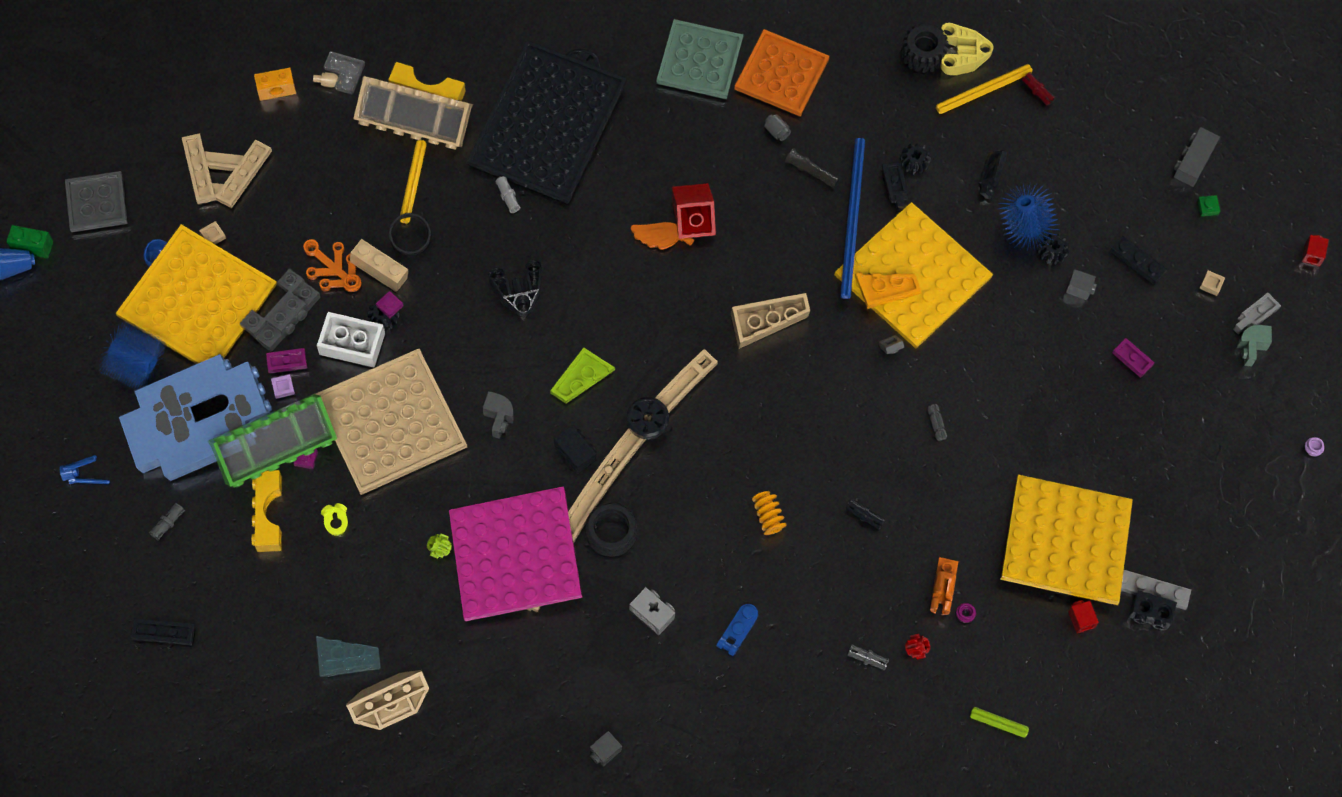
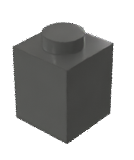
M1074 269L1066 293L1087 300L1089 295H1093L1097 284L1094 281L1096 276Z
M608 731L590 746V757L596 764L601 763L604 767L622 751V745Z

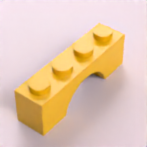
M398 62L395 63L388 79L389 83L462 101L466 92L464 82L448 77L436 85L423 84L416 79L413 67Z
M279 470L265 471L261 473L262 476L252 479V487L255 490V497H252V507L255 508V515H252V526L255 527V534H252V546L256 547L257 552L281 551L282 532L278 525L271 523L266 518V510L271 501L282 495V476Z

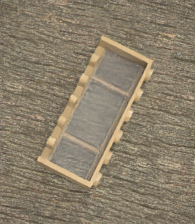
M364 76L353 119L359 120L358 124L368 127L369 124H374L376 129L379 130L393 129L394 134L404 136L405 132L411 134L410 138L421 140L424 137L429 139L428 142L439 145V142L446 143L445 147L456 150L457 146H463L473 104Z

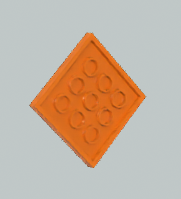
M764 29L735 84L734 90L801 117L830 56Z

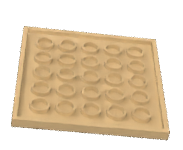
M420 349L316 393V395L322 398L337 437L335 442L360 495L467 448V444Z

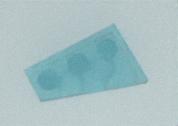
M316 636L320 677L381 669L378 647L357 643L351 644Z

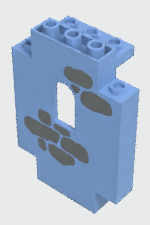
M219 354L136 390L135 394L140 408L119 417L136 468L145 473L161 466L164 476L172 481L216 462L208 440L263 417L272 410L268 399L265 400L263 395L266 393L262 383L258 382L257 378L260 375L255 366L252 367L249 362L232 368L229 360L224 359ZM218 395L227 396L229 404L225 410L201 421H195L191 410L192 406ZM270 425L265 426L262 429L264 430L266 428H269ZM256 431L244 436L248 447L257 444L254 438L257 436ZM238 439L219 447L223 458L242 450Z

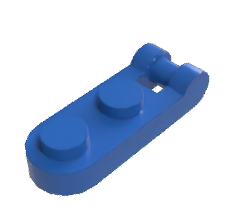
M745 604L740 607L719 639L716 647L724 648L729 651L728 654L731 656L736 654L757 620L758 610L754 605ZM729 638L735 641L733 645L727 642Z

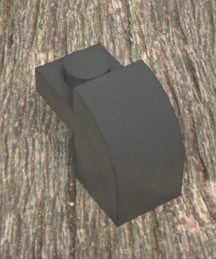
M488 391L483 406V414L495 419L492 427V436L500 439L501 434L506 432L508 422H514L513 407L505 396Z

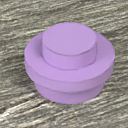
M1309 438L1305 443V450L1311 456H1319L1324 451V443L1319 438Z

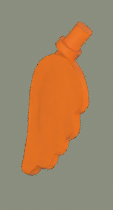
M662 222L631 226L634 238L640 240L643 244H647L650 248L667 249L678 240L684 241L688 245H692L694 242L693 238L679 239L675 223Z

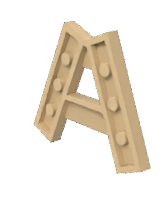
M200 133L182 137L197 204L217 200L232 208L272 152L271 147L255 140L244 156L204 151ZM209 168L233 172L224 184L212 183Z

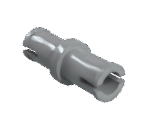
M504 176L498 178L496 184L501 192L502 200L506 202L509 208V212L515 213L519 211L521 207L516 200L515 191L511 189L507 178Z

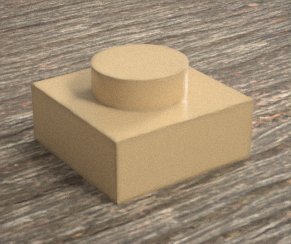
M216 221L199 230L203 238L215 245L226 239L225 234Z
M1208 270L1200 289L1217 296L1225 277Z

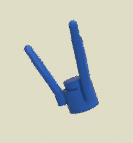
M96 455L60 466L61 478L63 481L68 480L69 484L110 483L109 480L76 479V476H79L78 467L95 462Z

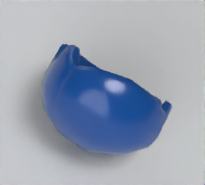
M155 239L146 245L143 251V258L148 267L151 266L167 244L166 241Z

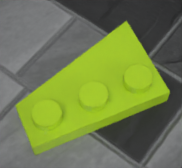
M583 348L550 392L567 404L615 371V367Z

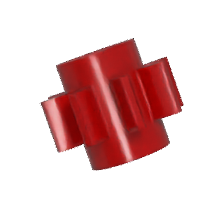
M911 635L910 640H907L905 644L906 652L912 658L916 657L917 660L926 658L925 654L930 651V642L923 635Z

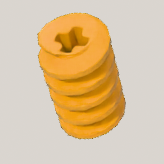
M769 491L758 493L752 498V501L755 503L754 507L758 510L759 522L763 524L761 528L765 531L764 535L775 534L787 526L786 523H780L784 519V516H778L782 510L775 509L779 502L772 501L777 498V495H770Z

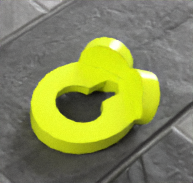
M343 504L327 505L321 511V514L324 516L326 530L334 536L343 534L348 526L347 507ZM334 513L342 521V525L337 529L332 528L330 525Z

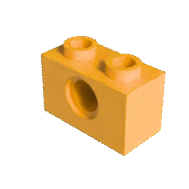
M291 68L254 74L260 101L296 94Z

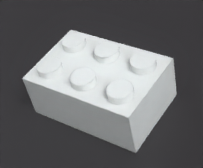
M328 312L317 343L319 355L375 368L385 336L383 324Z

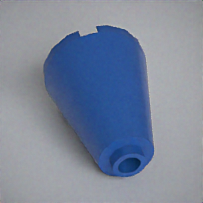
M0 248V281L32 269V265H35L34 254H30L29 250Z

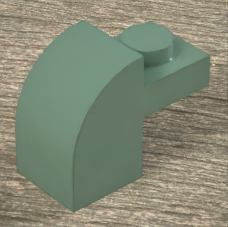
M1253 325L1244 331L1237 343V348H1242L1241 358L1244 359V366L1252 367L1257 359V350L1267 351L1272 343V326Z

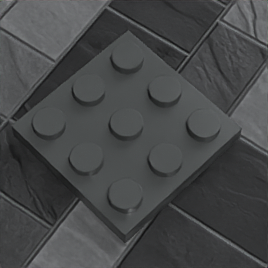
M121 171L65 179L71 232L128 224Z

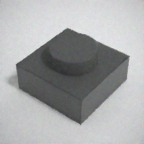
M896 335L879 341L880 348L886 354H894L899 349L905 348L903 341Z

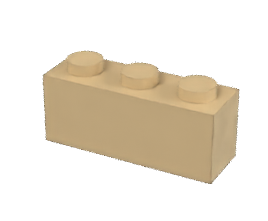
M363 239L359 241L350 253V262L395 292L407 280L408 269Z

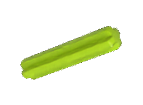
M973 707L970 717L972 719L1025 738L1029 732L1028 726L977 707Z

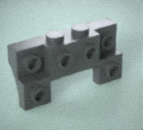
M291 269L277 282L278 286L287 293L264 318L251 310L240 322V326L270 352L278 346L287 334L290 335L294 331L295 325L305 319L308 311L321 298L318 291L305 283L304 279Z

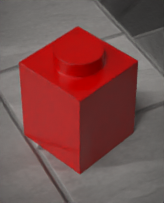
M1310 235L1305 243L1302 262L1320 267L1326 257L1329 239L1323 238L1320 235Z
M1077 601L1072 604L1068 611L1077 634L1094 629L1099 623L1090 601Z

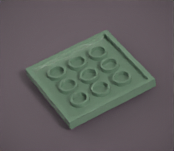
M674 19L658 73L657 84L727 99L743 41V34Z

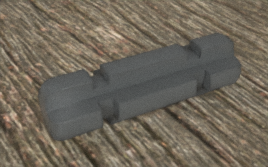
M937 404L929 405L928 412L931 415L930 419L934 432H936V439L938 441L945 440L947 433L944 430L945 427L939 413V407Z

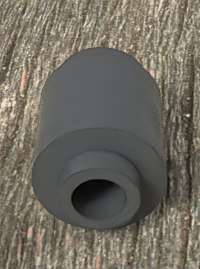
M778 114L770 115L766 118L764 127L776 139L783 141L790 135L789 125Z

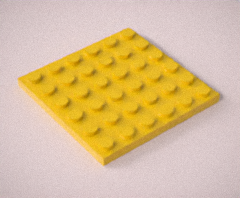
M911 202L855 253L851 291L864 301L855 278L856 273H862V275H872L873 273H880V275L915 274L921 288V294L872 307L871 309L913 347L917 348L988 282L993 274ZM843 265L834 274L841 282Z
M181 224L118 309L116 316L129 322L134 327H138L144 333L147 332L154 339L156 337V340L158 339L162 344L198 364L219 354L223 358L227 356L245 330L240 326V322L251 310L256 313L259 311L276 287L277 281Z
M1018 475L1001 580L1118 605L1120 602L1133 499Z

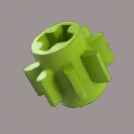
M440 533V535L436 534L430 537L427 543V549L431 551L430 556L438 559L450 553L452 544L448 541V536Z

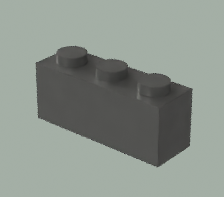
M1200 127L1197 133L1193 132L1189 140L1191 142L1190 147L1186 146L1181 155L1184 157L1183 160H1178L1174 167V170H1176L1174 178L1194 187L1220 136Z

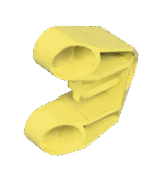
M945 23L941 29L943 31L948 30L952 33V35H947L948 43L957 47V54H946L941 60L940 66L945 74L960 75L973 72L992 55L993 44L977 31L953 23ZM983 47H987L990 51L985 53L982 52L980 49ZM944 61L950 62L953 66H946Z

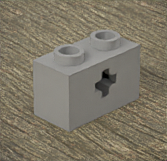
M645 587L630 603L629 610L655 633L660 635L675 619V609L669 603H663L659 599L660 596L654 590H648ZM650 608H651V609L657 608V612H656V611L650 612Z

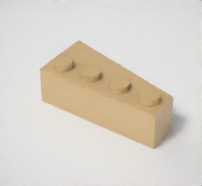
M806 293L732 307L731 317L738 348L747 346L807 318L810 313V307Z

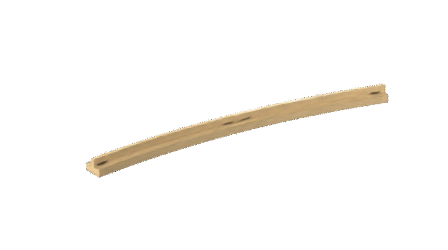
M705 349L702 350L655 398L660 400L670 413L685 395L718 364V361ZM645 415L644 421L648 420V422H650L652 416L650 415L648 417L647 415ZM629 428L603 460L569 510L573 543L586 524L588 516L596 508L625 465L646 440L636 437ZM541 606L529 608L527 610H533L535 612H538Z

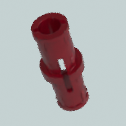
M1031 72L1027 73V77H1023L1022 81L1032 90L1034 95H1037L1048 106L1055 97L1044 88L1045 85L1040 83Z

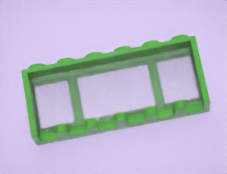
M313 394L210 439L208 443L212 448L225 484L230 487H238L249 478L256 479L262 476V472L278 469L282 463L296 461L297 457L302 454L309 455L314 453V449L320 446L322 448L330 446L337 437L321 396Z

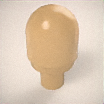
M325 72L322 75H313V82H320L324 87H335L339 83V78L335 73Z

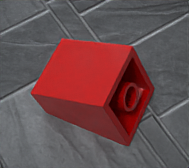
M709 184L672 187L678 238L716 235L714 199Z

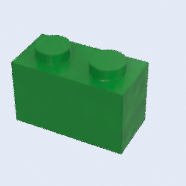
M14 225L11 226L6 241L10 249L29 250L30 254L43 258L49 257L53 245L49 232Z

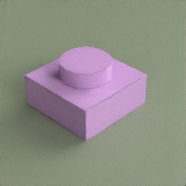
M290 374L271 379L276 399L295 394Z

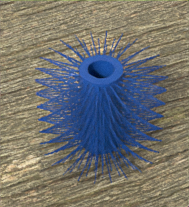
M1028 190L1027 195L1024 192L1023 196L1022 193L1014 203H998L1010 205L1008 208L998 209H1007L1006 213L1002 212L1000 214H1007L1009 210L1011 211L1010 214L1002 218L1008 219L1003 224L1010 225L1005 229H1012L1007 234H1012L1013 231L1015 233L1010 238L1015 237V235L1017 236L1018 233L1019 236L1014 241L1023 236L1021 239L1023 242L1024 238L1028 240L1029 237L1031 248L1030 238H1032L1034 243V238L1035 241L1038 237L1043 240L1039 234L1043 236L1042 232L1044 230L1060 229L1048 228L1049 225H1059L1050 224V222L1058 220L1050 219L1056 214H1050L1049 212L1054 209L1048 208L1055 203H1047L1051 199H1045L1043 203L1044 196L1043 198L1040 197V200L1039 196L1041 194L1034 197L1036 193L1033 195L1030 192L1029 195Z
M125 328V332H121L122 335H118L117 332L116 339H112L113 342L110 347H103L109 348L105 352L108 353L105 367H113L109 368L108 372L110 369V373L116 371L118 372L117 377L119 374L120 377L122 375V378L125 376L124 380L126 377L127 380L129 379V382L132 379L131 383L133 381L136 382L139 378L141 380L142 376L147 377L148 381L149 374L153 373L155 365H160L156 364L160 359H157L158 355L155 353L159 349L158 347H160L157 344L158 339L155 343L152 342L153 337L150 340L151 336L148 340H145L148 336L145 338L141 333L138 335L139 331L137 334L136 331L133 334L131 329L129 331V328L127 330Z

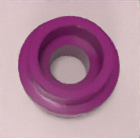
M963 603L958 606L956 616L961 622L969 623L974 620L976 610L971 604ZM968 611L969 616H964L962 612Z

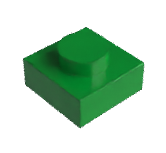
M1217 195L1198 198L1197 202L1201 217L1220 214Z

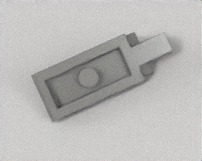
M1266 293L1242 312L1240 317H1238L1240 322L1235 325L1236 327L1233 330L1240 334L1250 326L1259 325L1276 312L1281 305L1269 293Z

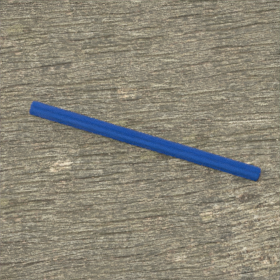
M864 138L855 139L841 284V298L843 299L851 297L865 148Z

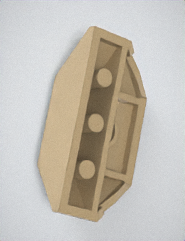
M421 670L398 673L363 689L346 706L355 724L381 730L416 714L429 687Z

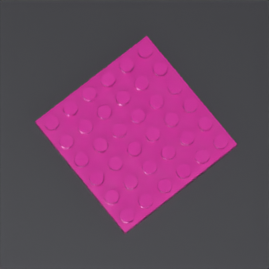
M564 486L449 510L465 621L582 598Z

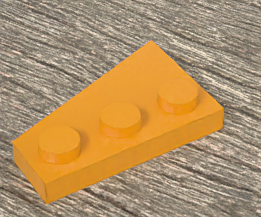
M855 274L867 309L921 294V288L915 274Z

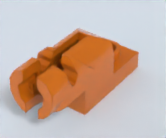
M939 557L931 595V612L936 614L938 604L941 603L943 605L941 615H948L950 613L959 561Z

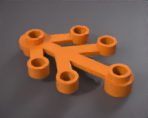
M310 239L304 243L305 253L309 256H315L328 267L317 269L309 267L306 270L308 279L315 280L318 276H338L341 278V280L322 279L319 283L322 291H329L331 288L344 287L348 292H355L360 289L362 282L360 277L356 275V266L349 261L350 254L346 256L348 274L342 270L344 245L341 242L333 244L335 263L319 250L316 240ZM338 246L342 247L340 250L335 249ZM310 272H315L314 275H309ZM355 282V285H349V283ZM324 283L329 284L327 287L322 286Z

